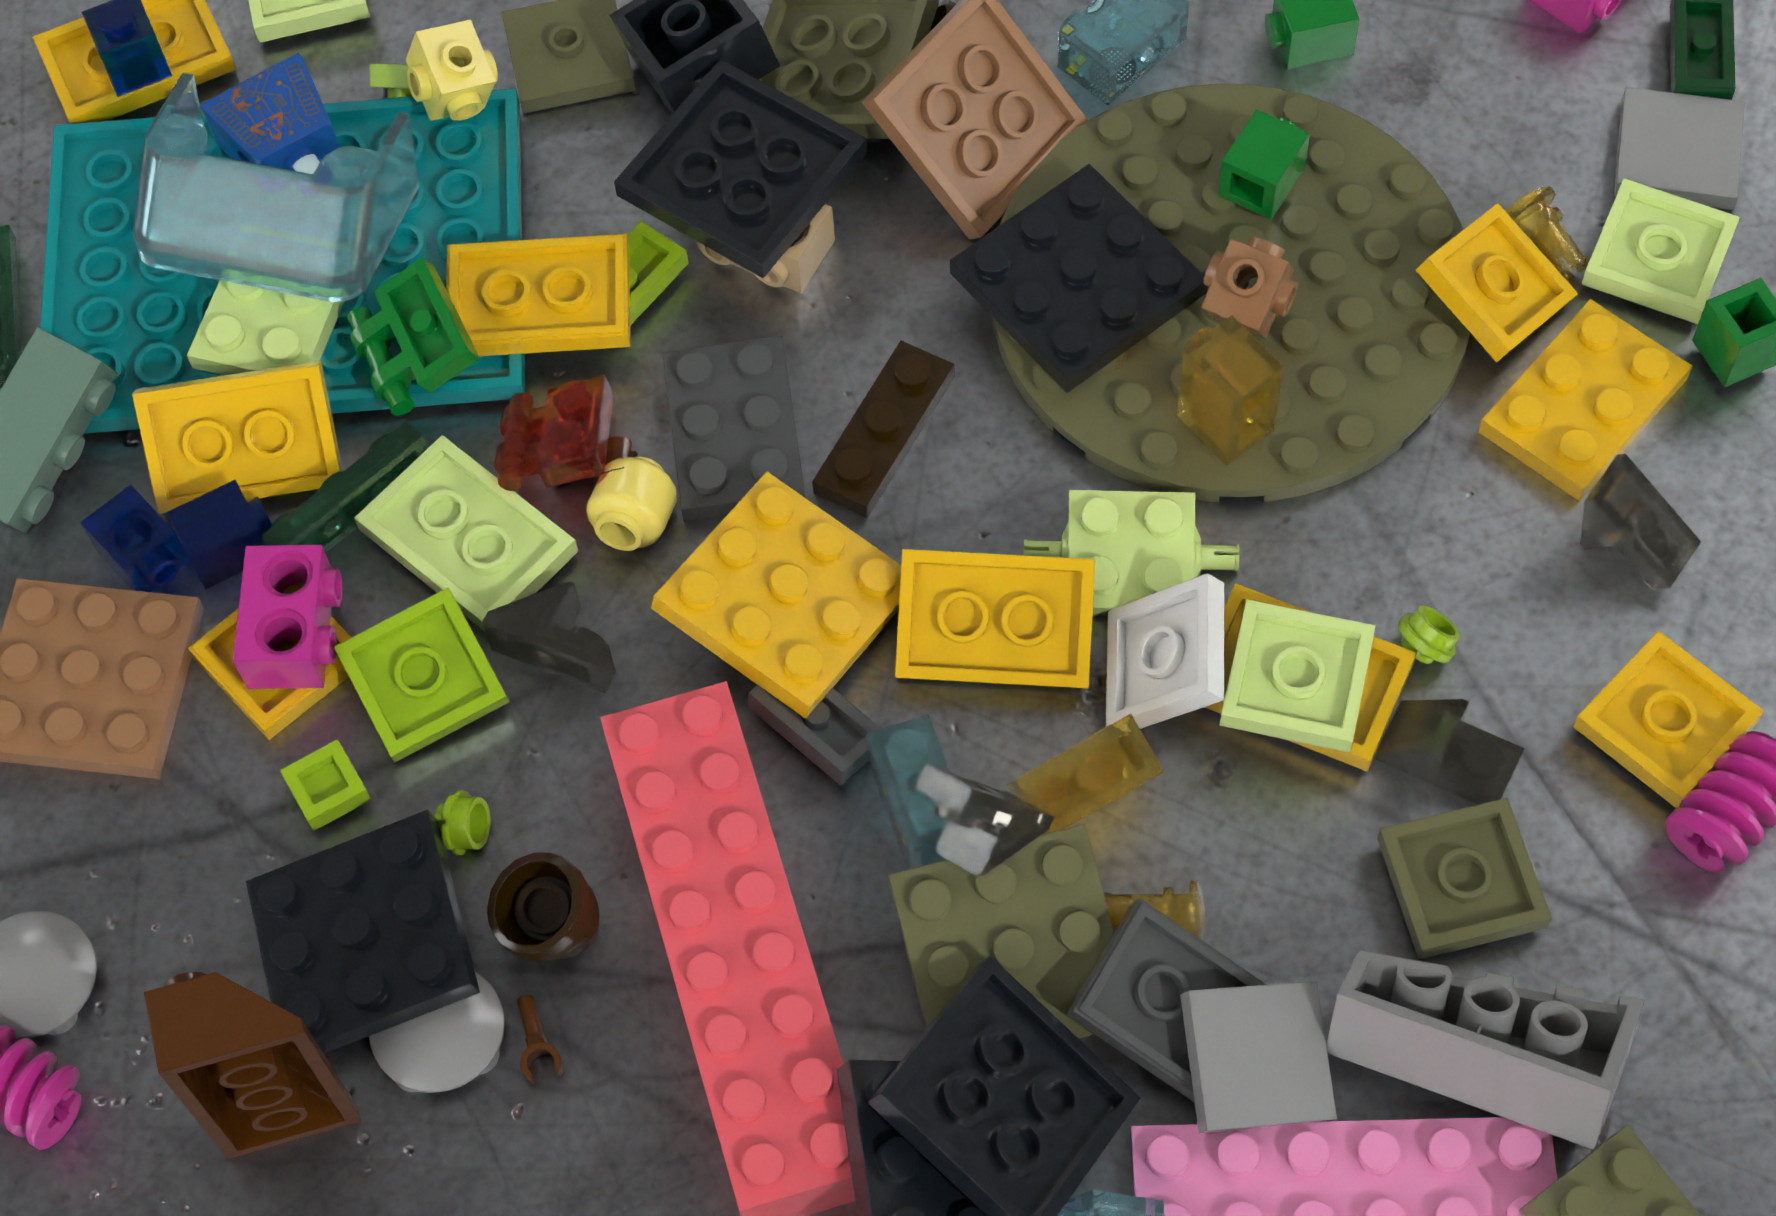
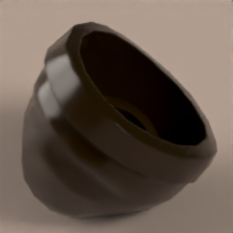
M534 852L514 860L498 876L490 891L487 905L488 923L495 939L508 952L526 961H551L574 957L591 944L599 927L600 913L598 902L592 888L584 879L582 872L565 857L550 852Z

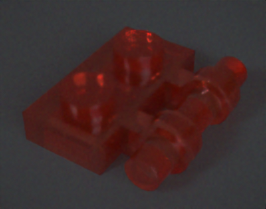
M605 375L584 381H569L559 387L549 389L546 405L533 408L534 399L528 393H516L511 396L509 405L502 411L500 432L504 436V441L497 446L494 460L495 470L499 473L498 484L501 488L508 491L518 490L522 486L524 477L536 474L540 475L544 485L548 488L605 473L614 395ZM541 438L540 442L528 444L529 441Z

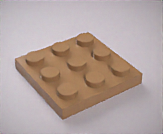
M960 0L862 102L969 240L982 238L1005 213L1018 186L1062 138L1088 121L998 0Z
M16 578L0 633V762L160 779L192 658L188 647L196 642L205 609L199 597Z

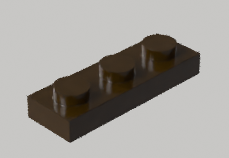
M900 340L813 479V493L868 518L954 379V363Z

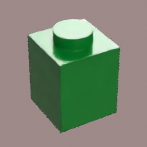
M1274 0L1272 13L1265 16V28L1271 48H1280L1286 68L1291 69L1354 55L1360 19L1353 0Z
M1256 109L1222 159L1218 196L1272 220L1305 169L1310 133L1298 128L1297 125L1288 119L1276 118Z
M1762 278L1707 300L1692 338L1693 343L1723 387L1776 366V298Z

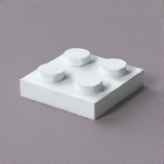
M1207 573L1108 611L1106 727L1124 735L1224 700V582Z

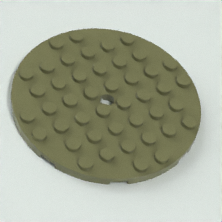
M1207 84L1159 91L1129 100L1100 113L1062 138L1018 186L1005 210L1000 225L1090 164L1204 276L1215 252L1219 250L1225 253L1230 239L1247 245L1250 237L1254 236L1269 241L1285 250L1282 259L1288 261L1295 272L1291 280L1298 282V288L1287 314L1284 317L1276 314L1266 339L1209 317L1201 308L1207 295L1206 293L1068 393L992 317L999 352L1007 371L1025 402L1043 424L1052 432L1057 429L1066 439L1085 451V459L1119 478L1157 492L1195 493V500L1219 502L1220 496H1263L1264 502L1308 495L1339 485L1367 472L1397 452L1407 437L1416 431L1427 418L1431 419L1450 392L1462 366L1471 333L1416 272V269L1429 256L1463 230L1448 197L1427 169L1390 135L1367 120L1339 106L1309 95L1280 88L1250 84ZM1256 109L1276 118L1288 119L1297 125L1298 128L1310 133L1305 169L1272 220L1218 196L1222 159ZM1252 278L1247 281V289L1252 288L1258 278Z

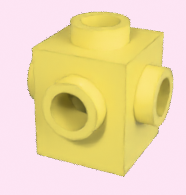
M471 19L415 32L406 57L409 67L407 70L408 85L413 98L417 102H423L430 121L447 117L454 121H460L480 113L485 108L493 87L497 83L498 72L491 52L487 49L483 50Z

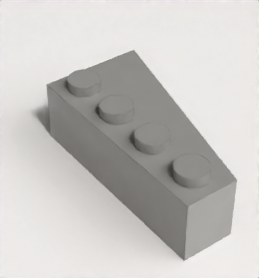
M1358 950L1337 993L1326 1047L1327 1053L1594 1150L1626 1064L1645 1000L1619 996L1617 1005L1585 1000V989L1556 985L1554 994L1514 988V977L1488 972L1486 977L1468 980L1452 977L1449 966Z

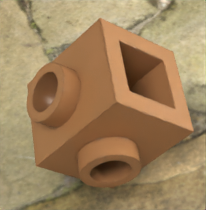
M1254 236L1250 237L1247 245L1230 239L1225 253L1217 250L1207 267L1203 284L1210 288L1201 308L1209 317L1266 339L1276 314L1283 317L1287 314L1298 288V282L1291 280L1295 272L1288 261L1282 259L1285 250L1269 241ZM1252 278H1258L1252 288L1244 289L1247 281Z

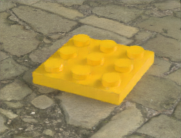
M767 471L653 596L651 609L806 719L899 610L901 565Z

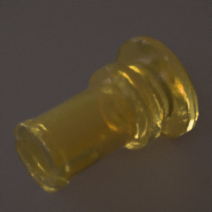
M1551 186L1541 187L1518 199L1506 212L1566 280L1574 277L1569 267H1575L1578 272H1581L1586 268L1589 260L1586 255L1582 254L1561 223L1564 217L1558 207H1550L1549 205L1556 196L1554 189Z
M1190 880L1189 894H1176L1175 887H1164L1163 894L1104 893L1114 932L1131 903L1141 898L1202 940L1205 928V902L1198 880Z

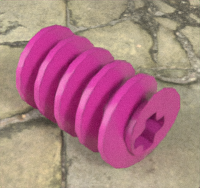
M1750 731L1745 735H1739L1729 745L1728 753H1724L1713 764V771L1707 772L1698 781L1697 790H1692L1682 800L1681 808H1676L1666 818L1665 830L1669 839L1685 857L1705 871L1716 873L1722 871L1724 868L1723 860L1732 864H1742L1749 857L1746 845L1757 846L1765 838L1762 827L1772 828L1776 825V739L1766 733Z
M4 1024L0 1026V1124L5 1123L6 1129L18 1137H27L28 1143L38 1150L47 1149L62 1139L72 1128L79 1114L82 1096L75 1091L79 1081V1070L73 1065L67 1064L56 1071L58 1067V1057L50 1051H45L36 1056L37 1044L27 1037L15 1042V1030Z

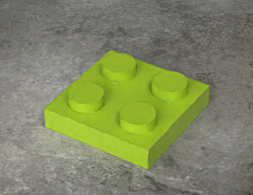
M449 587L334 646L394 762L407 757L510 702Z

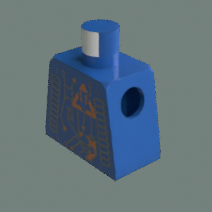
M299 52L200 104L214 141L266 193H277L295 183L304 196L315 197L324 193L331 186L333 174L327 165L337 161L341 151L329 117L304 59Z

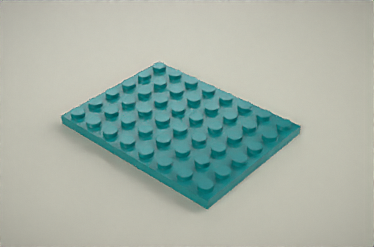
M517 89L492 90L485 108L480 113L460 121H454L450 117L430 121L423 102H417L413 96L323 104L333 127L341 155L337 161L327 165L333 174L331 186L324 193L315 197L304 196L295 183L277 193H266L217 145L203 113L54 125L40 329L97 358L118 373L113 382L116 385V390L110 405L102 415L98 417L94 415L84 434L139 429L132 396L136 389L224 376L193 369L187 358V353L230 256L343 280L348 294L320 359L331 412L335 414L389 409L387 402L380 400L376 396L370 383L372 371L367 360L357 355L351 343L350 335L353 330L347 320V316L353 309L358 307L369 308L372 315L381 311L382 308L374 290L421 257L435 266L446 288L447 245L522 240L520 101ZM396 337L391 339V345L388 348L393 358L402 352ZM525 354L479 356L480 359L431 393L418 385L416 379L411 381V387L408 390L414 401V407L525 398Z

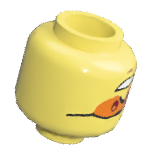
M617 458L607 463L599 476L586 506L588 520L598 538L612 548L633 551L637 548L650 546L656 543L664 532L677 502L676 486L663 468L650 458Z

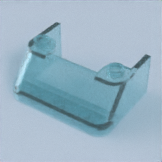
M182 73L145 134L133 234L139 258L146 265L154 268L331 302L353 299L362 294L368 287L419 188L410 114L397 113L377 151L354 146L340 147L327 154L320 161L314 174L205 154L209 148V141L203 122L195 78L193 74Z

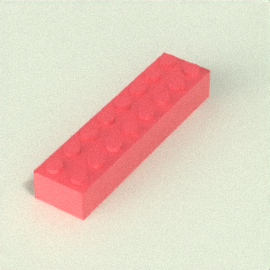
M727 681L600 717L740 1215L807 1216L855 1201L837 1069L844 1063Z

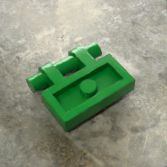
M423 257L374 290L382 308L381 311L372 315L369 308L358 307L353 309L347 316V320L353 330L350 335L351 343L357 355L366 359L371 368L370 383L375 394L380 400L387 402L391 413L395 416L404 415L414 407V401L408 391L412 380L416 379L418 385L431 393L480 359L435 266ZM396 337L402 352L393 358L388 348L391 345V339Z

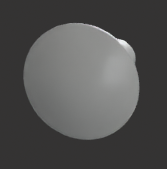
M33 911L17 914L0 922V1026L6 1024L15 1030V1038H33L45 1034L60 1035L67 1032L75 1025L78 1012L92 992L97 971L96 950L86 933L72 920L56 913Z
M477 972L475 974L480 993L369 1036L372 1053L380 1068L402 1090L410 1093H437L453 1090L469 1083L477 1076L489 1072L497 1064L499 1047L504 1033L503 1009L493 987Z

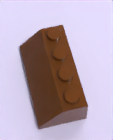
M203 972L178 974L168 979L164 987L144 992L158 1073L227 1159L361 1121L359 1108L303 1020L217 972L210 974Z

